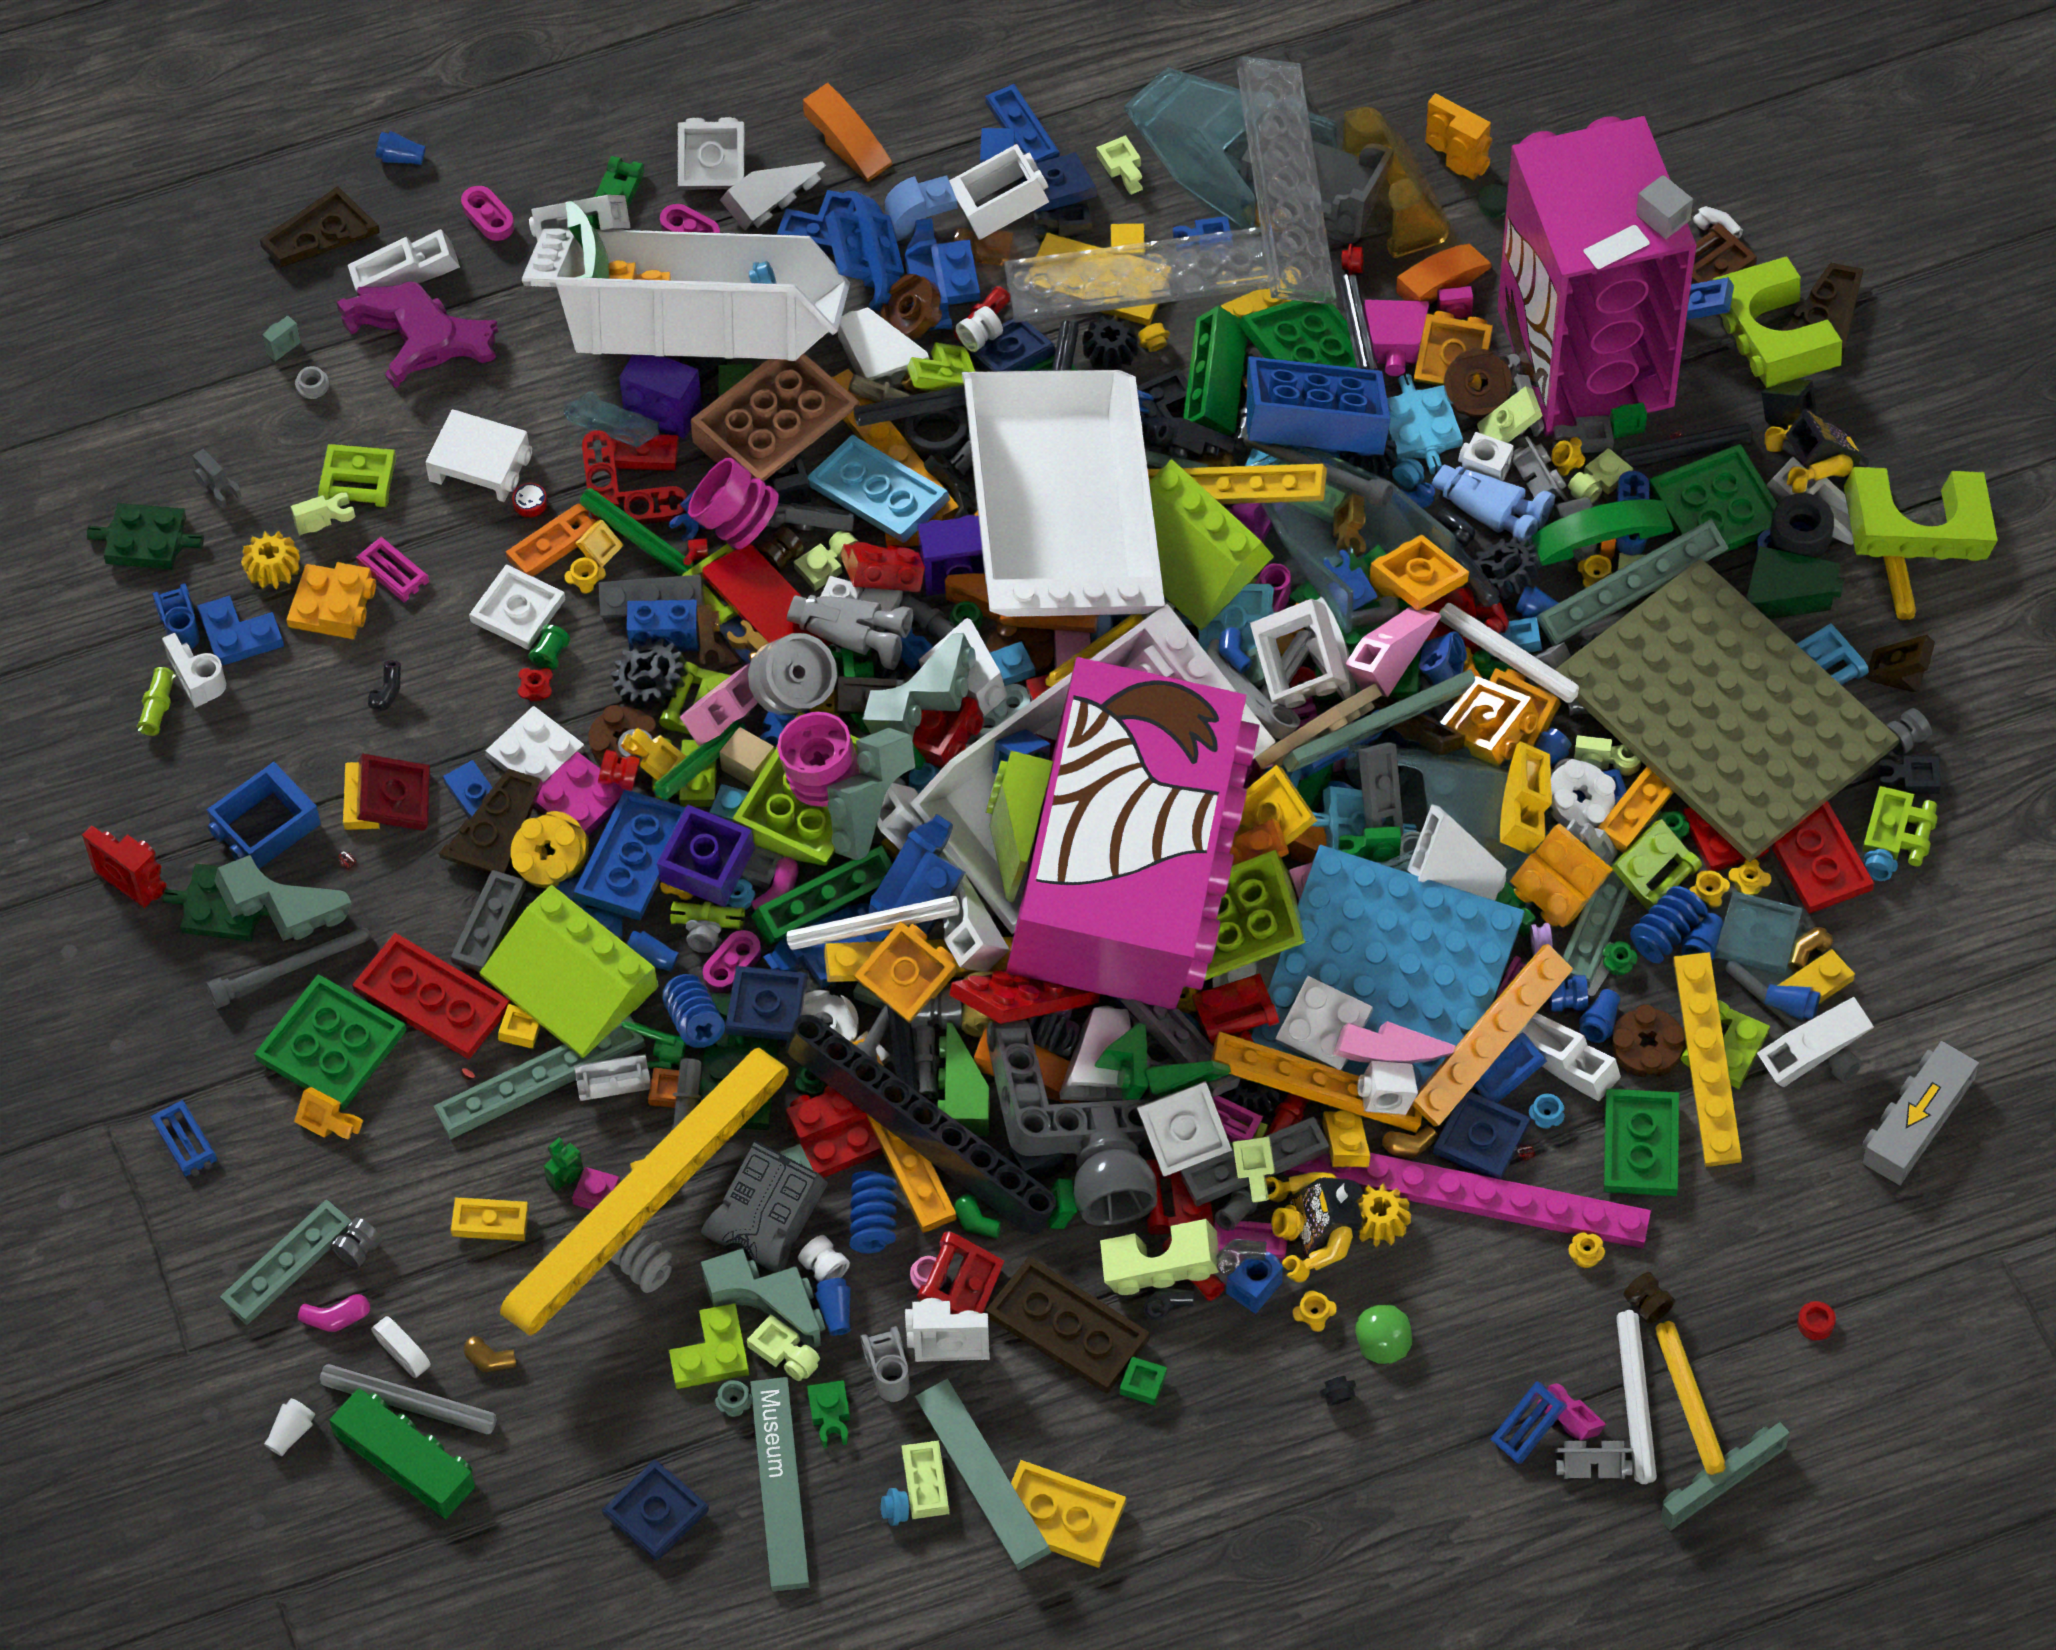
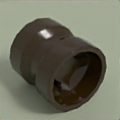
M787 527L778 529L773 534L771 541H764L756 548L779 573L787 567V562L790 559L796 560L804 553L801 541Z
M1646 1272L1637 1277L1623 1293V1296L1631 1305L1637 1306L1640 1309V1316L1647 1324L1660 1320L1675 1304V1299L1668 1291L1660 1289L1659 1281L1651 1272Z

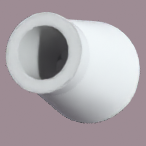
M291 1398L286 1405L282 1404L264 1445L274 1453L283 1456L313 1426L311 1421L315 1417V1413L302 1403Z

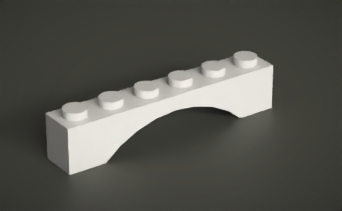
M892 783L884 797L877 826L901 850L907 840V835L918 826L925 824V822L910 804L918 796L915 788ZM944 848L940 856L961 869ZM965 874L952 895L956 896L959 901L960 913L942 918L944 941L959 967L980 972L989 971L1010 949Z

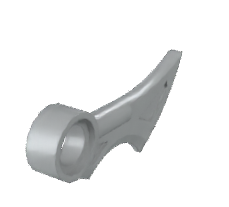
M1212 639L1207 649V655L1236 692L1247 694L1245 703L1258 720L1261 721V724L1269 734L1282 740L1295 732L1300 725L1298 715L1292 709L1286 708L1285 705L1272 704L1243 674L1239 673L1219 654V639Z

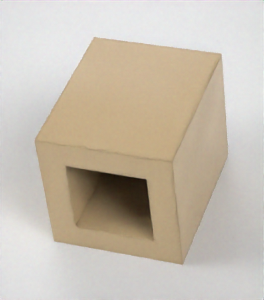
M739 727L720 750L721 769L752 787L775 751L774 746Z

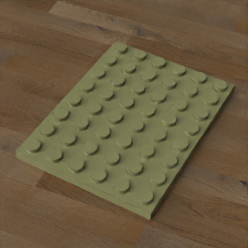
M1702 558L1554 669L1579 686L1578 697L1575 698L1579 704L1749 862L1889 753L1899 742V737Z

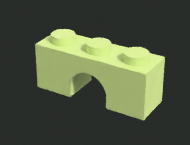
M1206 1219L1171 1226L1172 1241L1169 1249L1163 1255L1155 1258L1147 1256L1146 1244L1135 1233L1100 1240L1104 1282L1115 1293L1132 1295L1139 1292L1140 1288L1150 1286L1166 1288L1174 1285L1175 1281L1185 1279L1192 1281L1205 1280L1210 1277V1274L1221 1272L1217 1231Z

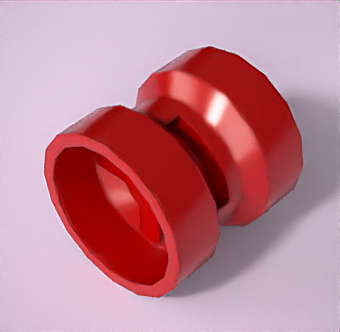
M606 749L598 783L607 786L616 783L620 785L621 789L632 792L641 758L632 755L619 757L616 751Z

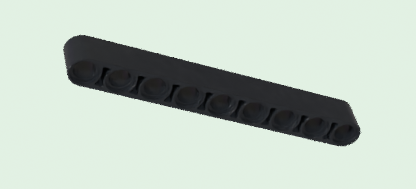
M806 1014L799 1016L795 1020L786 1043V1050L794 1060L1018 1228L1030 1234L1044 1231L1056 1206V1199L1050 1190L814 1015Z

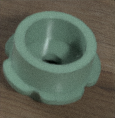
M735 1380L724 1383L718 1390V1397L715 1399L716 1407L721 1412L725 1411L728 1416H740L752 1404V1396L748 1393V1387ZM736 1397L737 1401L731 1402L730 1399Z

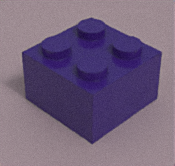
M633 354L619 377L624 417L629 418L634 423L646 424L657 428L664 434L678 435L685 439L691 429V419L702 410L698 369L663 356Z
M966 515L957 519L931 520L927 523L918 524L919 551L925 566L923 581L926 596L945 594V579L948 575L985 574L979 516Z
M687 805L657 862L661 882L725 907L755 850L752 830Z

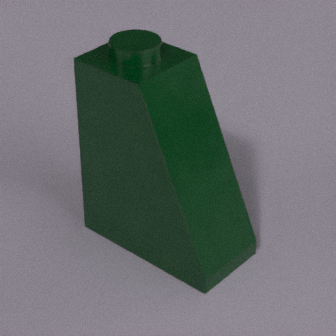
M1759 546L1746 599L1768 619L1831 610L1834 597L1841 598L1845 578L1838 577L1841 563Z

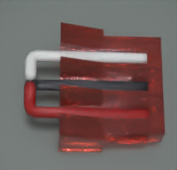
M342 852L338 856L340 858L339 864L348 870L357 862L350 852Z
M1531 1144L1520 1145L1517 1150L1524 1161L1536 1156Z

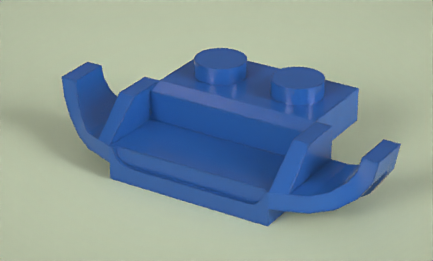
M849 190L842 193L844 200L854 202L856 211L847 214L833 210L825 216L835 263L839 275L861 279L864 282V286L875 288L874 297L869 306L872 310L881 311L883 303L888 305L889 299L892 296L888 293L890 288L904 274L890 215L883 214L880 206L869 196L863 195L861 192Z
M932 218L916 220L914 234L907 245L905 253L907 275L917 274L920 277H925L934 282L939 289L941 297L939 309L942 311V317L936 326L929 329H952L948 305L980 301V290L970 240L937 244L934 237Z
M936 814L933 819L918 826L907 835V840L877 891L871 896L869 914L945 898L954 894L966 872L940 856L952 833L953 824ZM938 919L914 925L924 933L930 934ZM893 929L870 933L864 936L873 942L884 941Z
M870 904L848 905L845 909L810 926L869 914ZM861 935L828 943L873 941ZM786 936L776 945L771 955L763 956L770 969L800 972L808 968L821 988L833 983L827 982L824 957L826 943L792 950L789 948Z

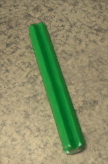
M588 488L582 494L580 503L583 507L678 576H682L686 571L694 567L693 562L690 565H685L683 559L686 556L594 489Z
M736 720L719 736L700 745L655 782L656 788L654 793L656 796H661L663 800L673 796L720 757V750L739 727L746 729L745 725Z

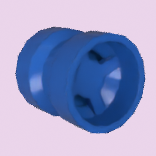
M1575 975L1572 979L1564 980L1549 997L1550 1012H1562L1565 1008H1573L1575 1011H1586L1588 1009L1586 975Z

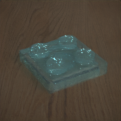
M1733 891L1715 957L1728 961L1734 960L1740 964L1785 975L1803 908Z

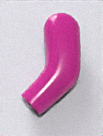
M784 857L777 862L772 886L763 895L751 901L754 910L794 889L799 873V865L794 859Z
M355 1294L330 1308H319L303 1304L298 1312V1320L328 1332H336L367 1316L370 1311V1303L365 1296Z

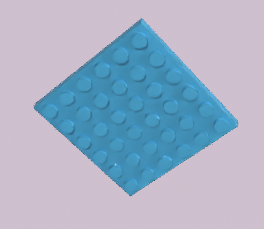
M1319 845L1297 906L1306 943L1281 952L1268 988V994L1277 1011L1279 1024L1270 1027L1268 1024L1255 1027L1252 1039L1254 1043L1316 1062L1277 1043L1275 1040L1307 976H1310L1372 1006L1373 1011L1364 1027L1365 1029L1378 1033L1380 1026L1388 1021L1455 1045L1456 1047L1494 1003L1524 916V910L1429 879L1421 882L1418 881L1419 876ZM1446 1057L1412 1064L1417 1091ZM1348 1059L1342 1071L1357 1076L1364 1075L1370 1063Z

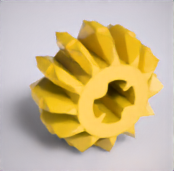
M264 531L263 538L261 539L252 536L251 545L243 546L244 557H242L241 561L243 570L247 573L251 583L258 582L262 589L268 584H272L277 589L281 581L290 584L291 575L298 574V563L300 560L299 550L295 547L291 537L283 538L280 531L274 536H269Z
M1384 1182L1377 1191L1368 1184L1365 1188V1194L1357 1201L1363 1220L1362 1227L1358 1231L1360 1232L1359 1238L1361 1242L1372 1238L1375 1247L1383 1239L1389 1245H1392L1395 1241V1236L1403 1238L1406 1234V1226L1411 1223V1214L1407 1211L1409 1210L1407 1198H1400L1398 1188L1387 1192Z

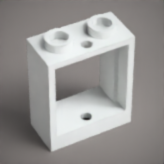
M1017 144L949 180L957 201L979 240L1049 203L1043 191L1049 187L1031 154L1023 155ZM1023 176L1027 179V181L979 207L975 205V202Z
M1309 599L1250 623L1272 702L1285 705L1286 708H1295L1305 704L1306 698L1314 695L1325 696L1332 694L1337 690V686L1347 683L1326 604ZM1313 624L1327 674L1289 688L1276 638Z

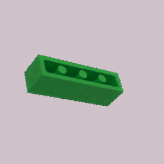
M1216 306L1196 318L1183 418L1230 437L1235 434L1237 428L1236 420L1238 404L1241 398L1240 387L1244 372L1243 363L1247 346V335L1239 326L1240 318L1222 307Z
M881 845L869 851L866 857L860 860L853 859L759 906L751 917L767 947L786 937L788 931L808 927L845 909L848 905H853L873 895L882 883L892 863Z
M358 1388L329 1419L333 1436L445 1520L475 1488L472 1476L473 1469L460 1456L451 1457L444 1451L443 1445L432 1435L423 1436L416 1430L415 1424L403 1414L397 1416L388 1410L387 1403L375 1393L368 1395Z

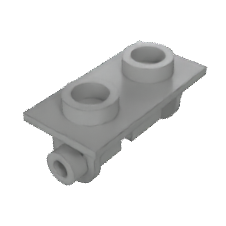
M1528 436L1525 437L1529 447L1516 449L1513 452L1514 458L1512 461L1525 481L1534 475L1537 476L1526 483L1535 498L1540 492L1548 491L1554 494L1555 498L1560 495L1567 502L1568 499L1562 491L1567 485L1557 469L1552 472L1549 469L1547 463L1552 460L1541 443L1535 446Z
M646 1054L574 1066L580 1101L649 1090L651 1086Z
M1564 1441V1448L1555 1449V1453H1563V1460H1556V1475H1564V1479L1591 1478V1464H1598V1478L1625 1479V1475H1632L1633 1473L1632 1460H1625V1453H1632L1633 1448H1624V1441H1601L1602 1448H1587L1586 1441Z

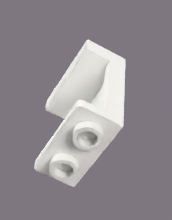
M604 195L573 201L586 216L598 214L601 230H624L631 228L624 195ZM566 203L531 209L533 217H530L529 225L532 235L536 236L538 241L543 228H559V222L567 220Z
M452 409L426 460L428 478L430 482L442 485L447 475L494 489L497 500L505 502L509 492H514L518 485L519 472L522 466H526L530 461L532 447L529 446L527 431Z

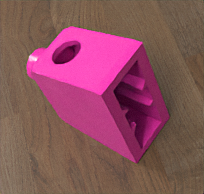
M1365 300L1364 309L1374 354L1378 364H1385V372L1388 375L1401 376L1405 373L1406 364H1417L1429 301Z

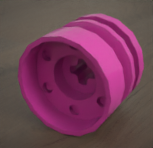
M725 458L706 474L696 488L689 503L688 514L706 529L716 528L717 536L721 540H726L732 548L742 549L757 538L766 527L777 507L779 494L771 486H766L760 478L751 479L750 471L733 458Z
M828 712L807 713L789 722L780 733L777 744L779 757L786 772L790 789L799 801L810 806L826 807L829 801L827 786L860 774L857 754L849 729L839 717Z

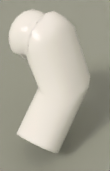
M1705 206L1698 209L1699 213L1693 218V222L1702 230L1708 229L1711 223L1713 225L1719 223L1737 239L1743 234V229L1729 214Z

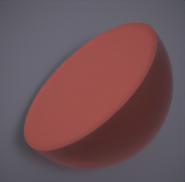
M462 1069L461 1075L465 1080H472L475 1077L474 1073L469 1069Z

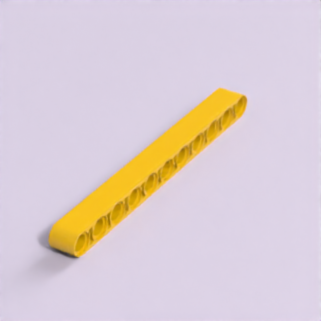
M756 1048L750 1052L509 1293L501 1305L500 1315L529 1336L536 1334L778 1091L788 1076V1067L761 1048Z

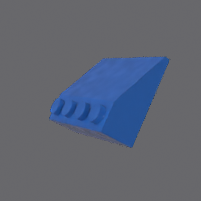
M1248 357L1246 425L1249 441H1255L1261 445H1270L1272 443L1285 444L1296 449L1313 447L1322 448L1327 452L1350 451L1362 456L1384 455L1391 419L1382 371Z

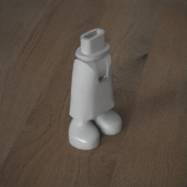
M795 595L787 614V621L800 624V629L807 630L820 638L862 655H866L871 647L878 651L882 665L887 669L894 670L901 657V638H906L911 630L913 609L902 606L887 612L881 611V604L876 602L821 596L816 599L814 595H810L807 599ZM877 627H881L890 633L878 632L876 630Z

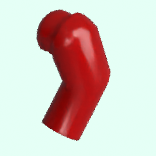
M1500 602L1493 604L1491 607H1485L1482 603L1477 605L1476 615L1480 620H1486L1485 625L1498 634L1507 631L1509 619Z

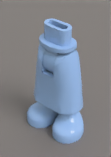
M1444 464L1432 481L1433 487L1443 491V497L1451 500L1468 515L1497 533L1502 532L1504 529L1512 533L1513 537H1517L1519 543L1525 539L1528 540L1529 544L1532 543L1531 536L1537 532L1538 528L1542 529L1555 501V495L1548 491L1540 492L1533 501L1525 500L1526 491L1524 488L1466 469L1464 472V468L1461 466L1454 469ZM1517 514L1521 516V518H1517L1514 515Z

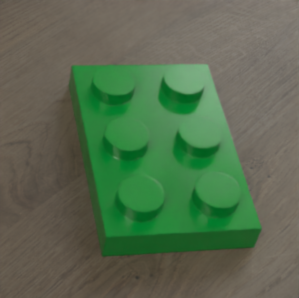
M1606 1089L1603 1192L1677 1196L1679 1092Z

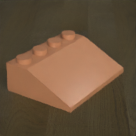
M804 353L796 361L768 359L691 419L693 443L714 462L718 463L725 458H733L750 471L751 479L760 478L765 481L854 411L855 407L860 406V402Z

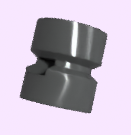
M947 983L935 999L931 998L912 1020L911 1029H916L917 1026L934 1027L935 1024H939L942 1029H947V1023H953L956 1029H962V1002L949 996L952 983Z

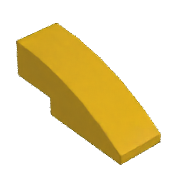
M1520 741L1516 745L1505 785L1500 820V842L1530 855L1545 839L1544 812L1552 804L1550 754Z

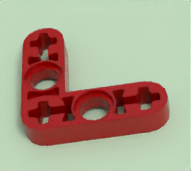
M594 430L585 435L582 440V452L587 489H594L618 508H620L619 502L624 501L625 513L640 524L671 521L674 517L686 513L680 506L681 503L677 505L676 510H671L669 505H659L660 513H655L653 498L658 497L659 504L668 503L671 496H676V500L679 502L686 499V492L677 486L619 492L611 437L601 430ZM600 440L601 445H607V447L601 449L603 462L596 463L594 449H588L593 447V441ZM600 471L607 472L611 476L610 483L605 487L595 486L592 483V477L595 473ZM634 500H645L649 504L648 511L643 515L633 514L630 511V505ZM590 512L592 519H595L596 521L601 520L592 512Z

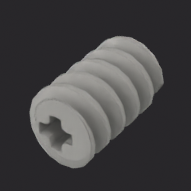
M641 1228L611 1258V1261L616 1265H620L621 1271L630 1275L634 1283L640 1284L643 1292L649 1293L658 1289L669 1278L672 1267L668 1264L672 1258V1253L667 1250L660 1253L662 1244L658 1241L650 1244L652 1234L644 1232L640 1235Z

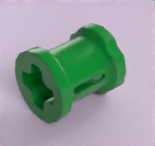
M547 624L540 631L542 637L537 647L532 649L528 656L530 661L539 668H548L553 671L559 664L558 657L562 649L569 645L571 639L563 629Z

